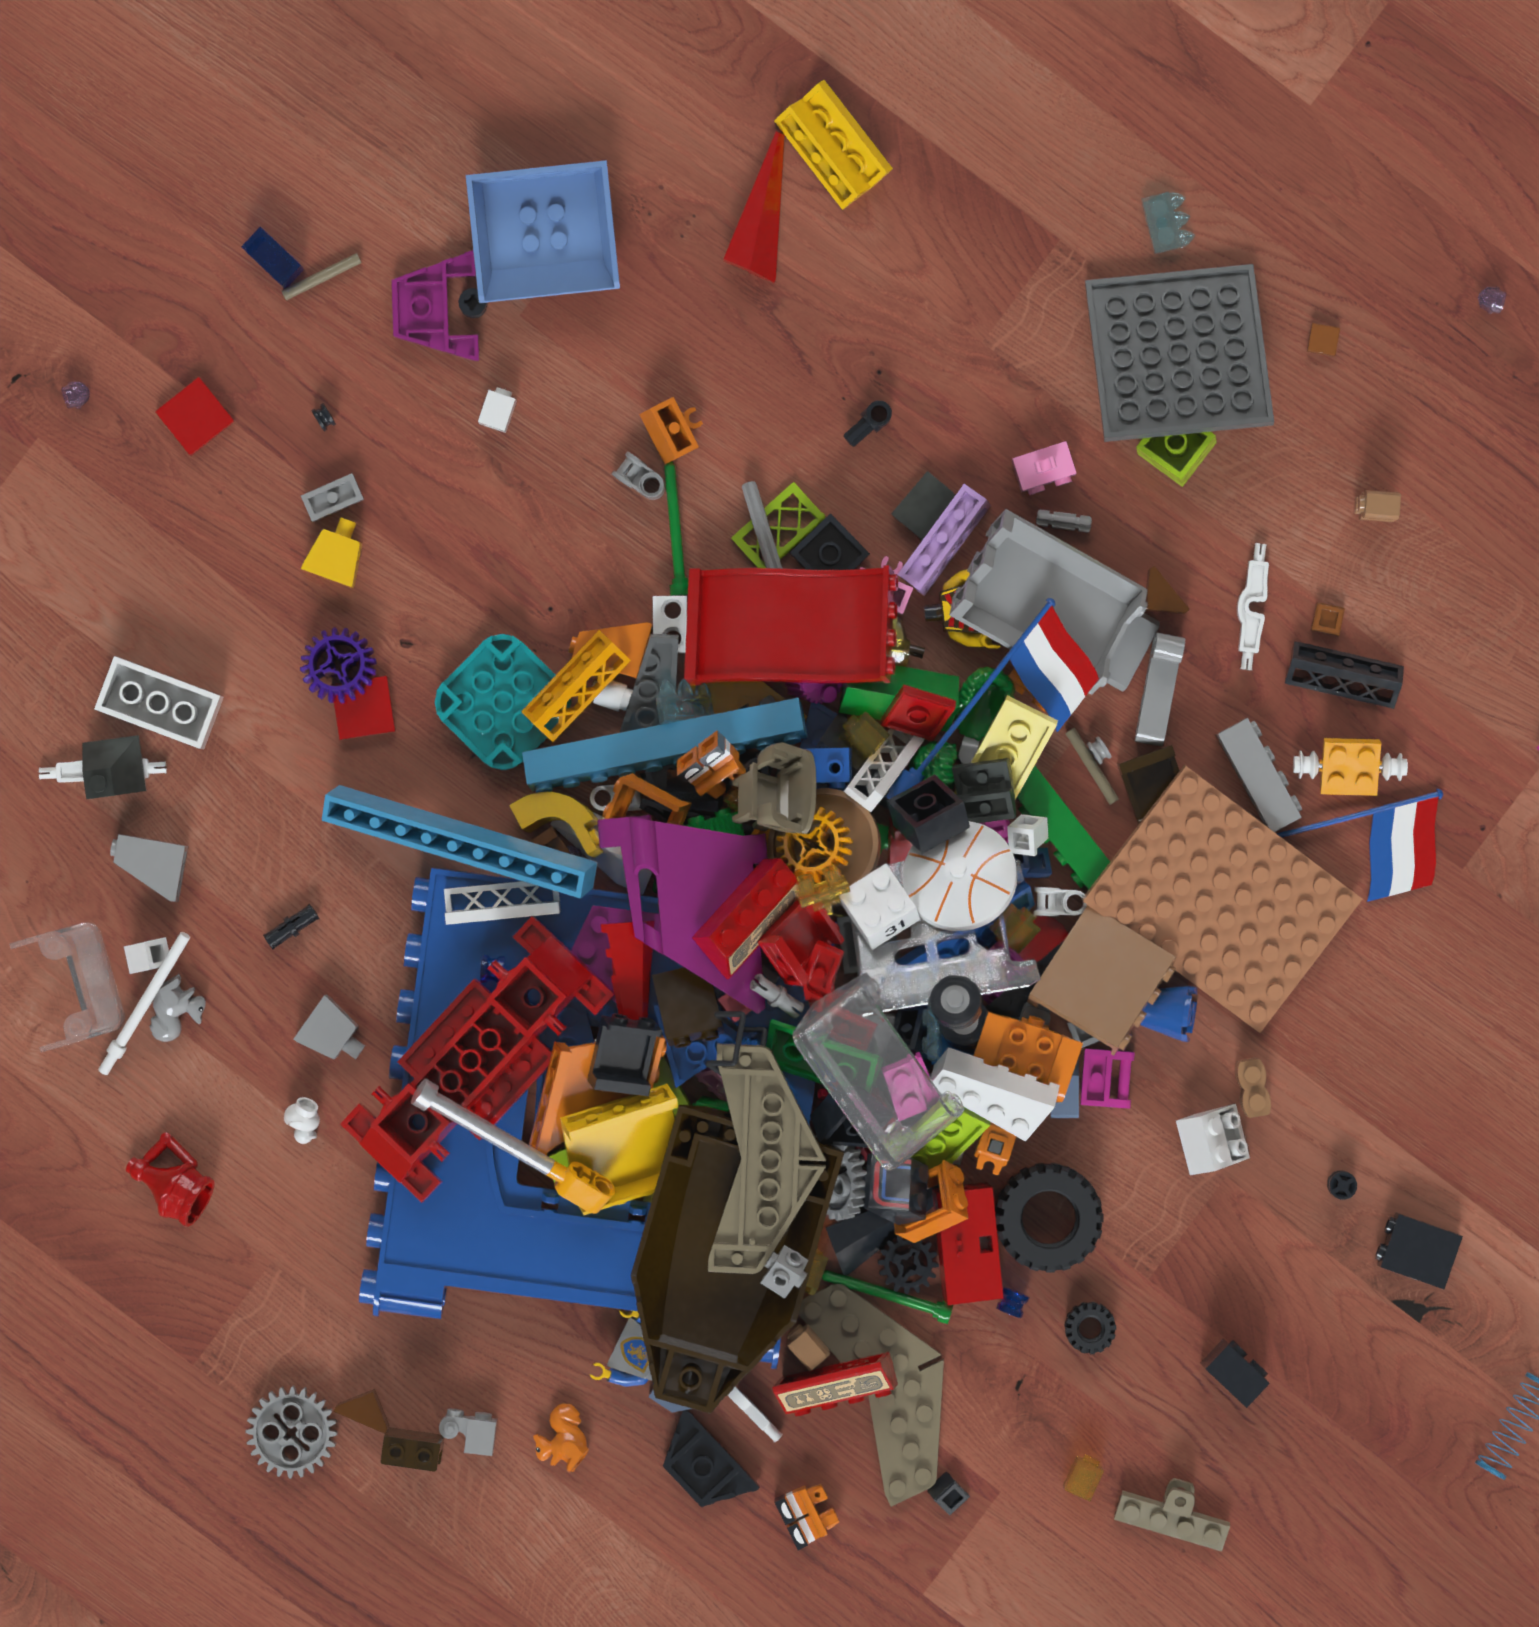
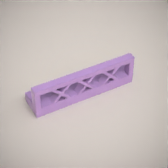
M963 484L897 575L925 596L991 505L987 499L966 484Z

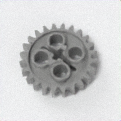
M833 1145L845 1152L839 1172L844 1171L846 1168L847 1171L838 1174L827 1211L830 1220L836 1219V1221L853 1218L855 1214L860 1213L859 1207L864 1206L862 1198L865 1197L863 1187H865L866 1181L863 1179V1176L867 1172L862 1170L865 1160L859 1159L861 1150H855L854 1146Z
M295 1386L291 1387L288 1394L284 1387H280L279 1396L270 1391L268 1393L270 1401L261 1398L259 1402L263 1408L254 1406L252 1411L257 1417H249L247 1420L254 1425V1427L246 1429L247 1434L253 1435V1438L247 1441V1445L256 1446L251 1452V1456L260 1454L261 1458L257 1464L269 1463L266 1471L269 1472L275 1467L277 1468L278 1477H280L284 1470L287 1471L289 1479L293 1477L294 1471H297L299 1476L303 1477L305 1468L314 1473V1463L322 1467L325 1463L321 1456L330 1458L332 1455L327 1447L336 1446V1442L331 1440L330 1437L336 1436L338 1431L330 1429V1426L336 1424L337 1419H328L333 1409L324 1410L322 1408L326 1402L325 1399L318 1403L315 1401L317 1392H314L310 1397L306 1396V1387L303 1388L300 1394H297ZM294 1405L299 1409L300 1415L297 1419L287 1417L285 1413L287 1406ZM275 1413L280 1415L288 1428L291 1429L295 1426L298 1429L296 1436L310 1447L309 1451L303 1448L294 1435L290 1438L286 1435L288 1429L274 1417ZM275 1425L279 1430V1436L277 1438H269L265 1434V1426ZM315 1426L319 1431V1437L313 1440L307 1438L304 1432L305 1427ZM287 1445L295 1446L299 1452L298 1457L295 1459L288 1458L284 1453V1448Z

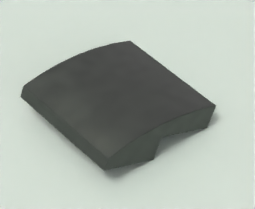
M927 471L891 515L922 541L956 494Z
M1009 758L959 764L952 767L957 796L964 802L968 821L984 823L1016 818L1015 795Z

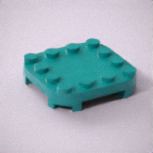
M506 634L490 636L441 683L435 697L436 712L441 721L485 764L500 770L512 769L523 763L522 752L536 750L548 738L521 711L556 675L516 637ZM571 698L567 701L566 708H570L572 704ZM559 716L552 717L544 726L551 731L558 723Z

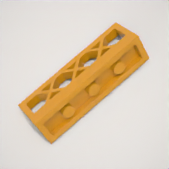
M599 630L521 712L554 742L631 660ZM615 652L620 657L619 660L612 667H606L607 659ZM598 675L597 683L593 687L586 688V681L591 676ZM578 696L577 704L572 708H566L567 701L571 697ZM559 716L558 723L549 731L544 725L552 717Z

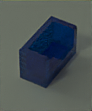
M261 226L241 246L284 289L304 270Z

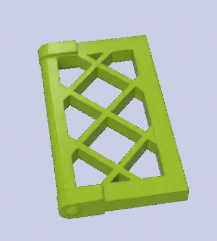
M795 482L789 485L764 508L766 516L774 510H778V527L770 526V530H777L776 549L780 560L826 518L825 514L812 503ZM792 494L799 500V508L782 507V503ZM781 510L798 511L797 528L780 527ZM801 511L810 512L815 517L805 528H800ZM750 520L731 539L757 568H766L765 563L759 558L760 546L758 539L757 546L748 545L743 540L754 529L752 520ZM780 530L797 531V535L784 547H779Z

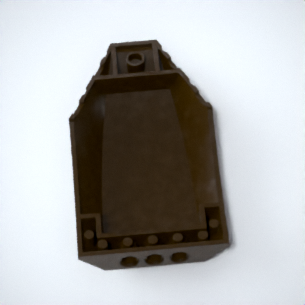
M679 1105L631 1272V1280L634 1286L636 1305L640 1316V1325L656 1399L711 1414L741 1379L797 1322L809 1274L845 1153L843 1150L831 1144H819L826 1161L799 1160V1164L826 1165L773 1251L778 1254L785 1245L808 1260L804 1272L807 1273L806 1278L799 1288L793 1286L788 1295L783 1298L761 1284L768 1269L766 1267H763L760 1272L755 1274L708 1272L709 1254L741 1162V1155L729 1112L708 1106Z

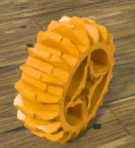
M819 807L817 812H814L812 824H820V826L815 827L811 833L786 832L785 836H777V840L782 842L783 845L776 847V851L784 854L780 858L787 864L798 880L803 876V882L807 884L811 882L812 878L815 883L820 884L822 875L826 880L830 881L832 880L831 871L839 875L841 874V869L837 866L840 863L845 866L848 865V861L843 857L844 854L852 855V850L845 848V846L852 844L853 839L845 837L849 834L850 829L842 827L845 821L841 817L836 818L835 812L829 811L826 814V810L823 807ZM830 829L835 838L833 851L827 846L828 831ZM805 839L810 842L813 841L815 843H819V846L823 848L824 851H821L818 848H811L810 844L805 842ZM796 840L802 845L799 862L794 852ZM819 857L829 858L819 866L809 867L810 863L813 864Z

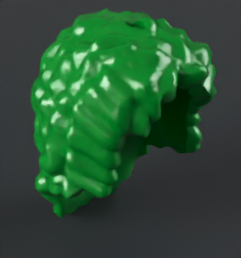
M978 668L963 682L959 691L955 720L990 677L995 668ZM1002 670L956 728L959 729V734L980 741L985 737L1006 696L1014 698V683L1010 681V677L1004 674Z
M932 741L925 746H921L910 759L908 767L910 769L913 767L917 770L938 742ZM945 742L921 773L925 779L935 774L950 789L954 788L955 782L952 767L956 763L957 755L959 754L956 751V744Z

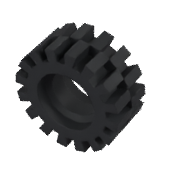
M1083 1302L1081 1305L1073 1307V1310L1068 1313L1064 1324L1068 1341L1075 1349L1084 1354L1103 1352L1106 1347L1109 1348L1116 1336L1114 1317L1105 1306L1096 1302ZM1088 1317H1094L1101 1323L1099 1335L1092 1339L1083 1337L1079 1330L1080 1323Z

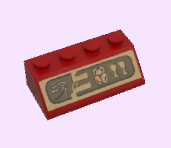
M781 858L763 859L694 934L692 939L726 979H730L759 947L757 941L799 898L797 877Z
M889 1351L816 1368L812 1371L782 1376L772 1389L785 1414L794 1413L795 1416H802L811 1413V1408L821 1406L822 1410H828L837 1407V1402L848 1400L849 1404L864 1401V1396L875 1394L876 1398L892 1394L891 1390L898 1385Z

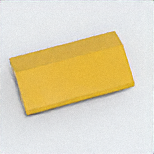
M825 80L819 82L802 99L790 105L774 120L842 210L893 170Z

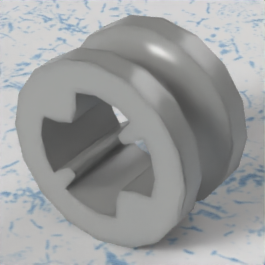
M1099 736L1096 737L1094 743H1087L1089 750L1099 764L1103 763L1104 758L1110 759L1112 757Z

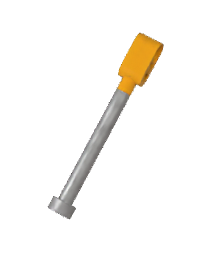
M424 1079L417 1087L411 1104L423 1111L428 1107L554 1179V1187L558 1194L587 1212L598 1213L615 1194L614 1185L606 1177L579 1162H572L568 1167L560 1164L438 1093L439 1086L433 1082Z

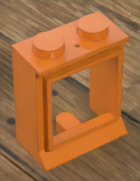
M631 773L620 777L616 781L613 788L615 794L612 802L607 804L602 815L604 819L625 817L635 791H638L672 809L667 823L683 825L692 803L682 801Z
M946 1160L928 1169L929 1179L927 1189L939 1184L943 1208L927 1214L926 1220L901 1225L894 1223L895 1234L916 1243L968 1219V1201L963 1186L964 1175L961 1168Z

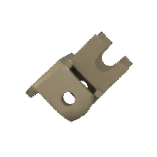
M783 742L769 745L759 753L758 762H753L750 765V771L733 780V786L739 787L738 814L732 816V822L742 824L748 820H757L753 823V828L764 832L771 828L781 832L807 834L813 822L816 805V766L814 757L809 750ZM767 765L781 771L777 774L776 778L760 773L758 770Z

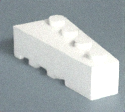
M949 1047L934 1064L929 1083L930 1088L1024 1141L1031 1136L1054 1109L1060 1085L1052 1082L1049 1085L1037 1082V1077L1025 1074L1023 1077L1008 1072L1009 1068L1002 1065L990 1066L984 1064V1059Z

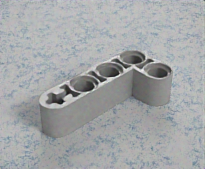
M1162 633L1154 635L1135 732V742L1163 747L1179 663H1181L1185 647V638Z

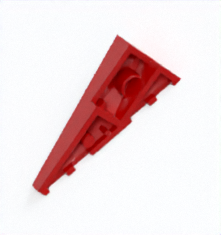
M777 131L774 134L723 259V262L741 268L752 275L772 283L776 281L785 137V135Z
M643 921L654 928L655 921ZM633 922L600 924L601 932L608 935L610 947L605 951L606 956L612 958L613 975L611 980L618 1013L634 1020H639V1017H647L653 948L635 937Z

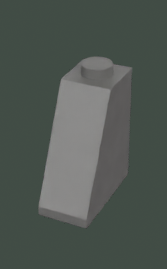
M118 834V839H113L110 851V856H114V863L169 901H179L188 846Z

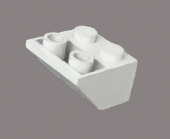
M1236 1104L1193 1114L1176 1121L1190 1175L1217 1171L1250 1158Z

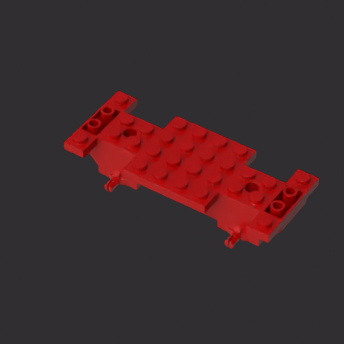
M531 916L513 936L530 955L509 971L502 967L497 960L492 962V965L487 969L500 980L496 989L491 993L477 979H473L398 1060V1063L415 1079L393 1097L387 1094L381 1086H378L375 1089L376 1091H373L371 1095L383 1105L378 1117H375L362 1103H359L340 1123L399 1183H402L421 1203L443 1182L423 1163V1160L431 1152L441 1162L446 1159L450 1152L440 1142L457 1123L429 1107L423 1111L411 1104L412 1097L420 1083L424 1079L433 1082L439 1086L438 1093L495 1125L548 1068L552 1050L538 1036L547 1026L557 1036L567 1028L556 1017L572 999L576 997L594 1015H597L615 996L614 992L534 916ZM532 989L538 990L541 995V1000L537 1005L531 1004L528 1000V994ZM416 1114L422 1115L425 1119V1126L421 1130L413 1125V1118ZM471 1132L478 1140H482L481 1137Z

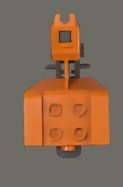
M1026 1002L1023 1005L1019 1020L988 1012L973 1056L984 1059V1064L990 1066L1002 1065L1008 1067V1072L1023 1077L1025 1074L1037 1077V1082L1046 1085L1052 1082L1060 1085L1056 1103L1063 1102L1083 1042L1049 1030L1050 1010L1041 1004L1036 1008ZM990 1122V1126L980 1135L974 1152V1156L977 1157L976 1168L982 1170L984 1163L991 1161L994 1164L992 1174L998 1175L1002 1166H1006L1010 1159L1016 1136Z

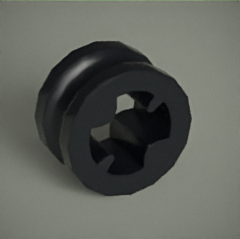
M324 403L320 404L318 410H311L324 432L329 425H336Z

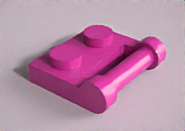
M1084 1048L1080 1105L1130 1109L1131 1100L1128 1098L1131 1061H1134L1135 1052L1117 1051L1113 1056L1111 1054L1112 1050ZM1112 1059L1120 1060L1117 1098H1109Z

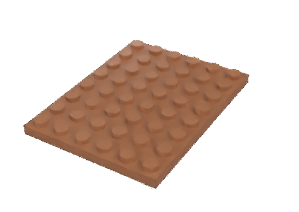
M1183 765L1081 900L1103 917H1112L1174 955L1175 960L1172 966L1176 968L1175 970L1261 1033L1363 899L1186 765Z

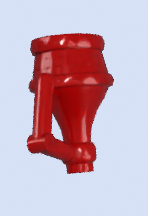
M166 1132L161 1134L160 1139L143 1156V1159L133 1157L126 1166V1172L130 1174L132 1179L139 1182L143 1181L149 1187L157 1204L158 1214L163 1218L169 1217L179 1220L183 1226L187 1227L193 1225L204 1212L215 1187V1181L211 1177L203 1176L196 1170L198 1167L197 1160L172 1135ZM166 1148L172 1151L184 1163L183 1165L169 1168L151 1166V1163Z

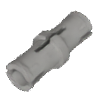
M757 974L754 977L759 981V984L754 980L751 981L750 989L766 998L767 1003L772 1007H779L793 1019L799 1016L794 1008L802 1013L804 1003L789 995L783 986H776L762 974Z

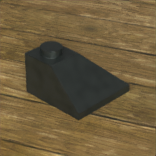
M139 735L82 743V773L86 799L147 791Z

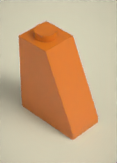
M646 622L579 632L578 637H572L568 652L573 654V658L600 630L631 660L619 674L637 678L653 624ZM615 652L607 659L606 667H612L619 660L620 657Z

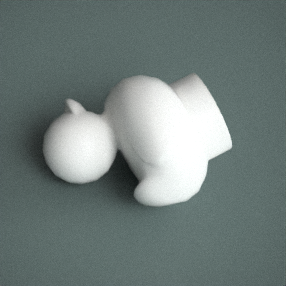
M305 1097L297 1099L296 1103L288 1106L284 1113L285 1123L295 1128V1140L301 1144H306L312 1139L317 1138V1133L314 1130L320 1123L317 1103Z

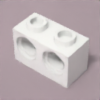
M653 596V634L666 635L670 631H677L681 635L678 653H685L687 596ZM677 603L681 607V613L677 618L671 619L665 615V608L668 604Z

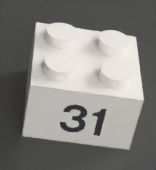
M887 864L882 865L838 893L843 908L872 950L920 920L916 906Z

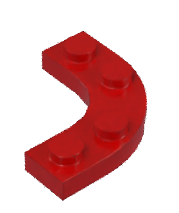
M818 940L805 971L810 978L804 985L805 1000H808L815 1014L813 1016L814 1019L827 1033L849 1045L867 1051L878 1024L853 1013L842 1005L837 998L834 984L845 951Z

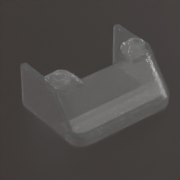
M85 922L9 944L10 949H15L38 942L41 953L46 958L56 960L66 957L82 1011L71 1014L66 1018L63 1026L66 1039L39 1047L40 1052L113 1032L122 1027L125 1021L124 1010L100 929L95 924Z

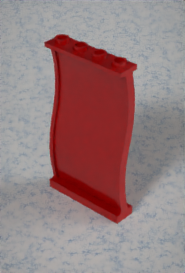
M883 565V568L855 570L781 568L689 569L684 679L690 685L727 681L800 683L883 681L891 683V674H895L896 669L895 658L891 656L892 646H896L897 641L896 630L892 629L893 619L897 618L898 612L897 602H893L894 591H898V575L894 574L889 565Z

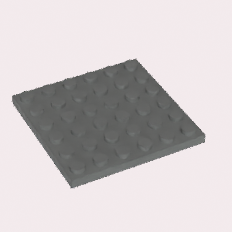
M1253 264L1085 280L1104 442L1274 425Z

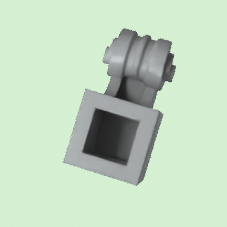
M447 1409L446 1416L440 1422L439 1432L447 1439H452L458 1432H461L466 1438L464 1453L492 1456L498 1419L492 1418V1414L485 1412H475V1416H464L463 1410Z

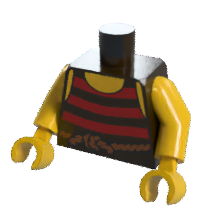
M967 569L959 571L944 583L943 591L939 592L940 604L924 605L925 621L942 620L943 632H948L952 640L967 647L1000 648V645L992 644L991 638L949 615L952 599L957 588H962L970 575Z

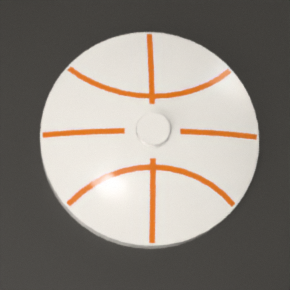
M969 821L970 828L937 845L933 849L922 854L912 846L908 852L903 866L904 890L916 906L919 916L929 924L949 931L973 930L997 918L1012 900L1017 885V867L1013 853L1007 842L996 831L985 825Z

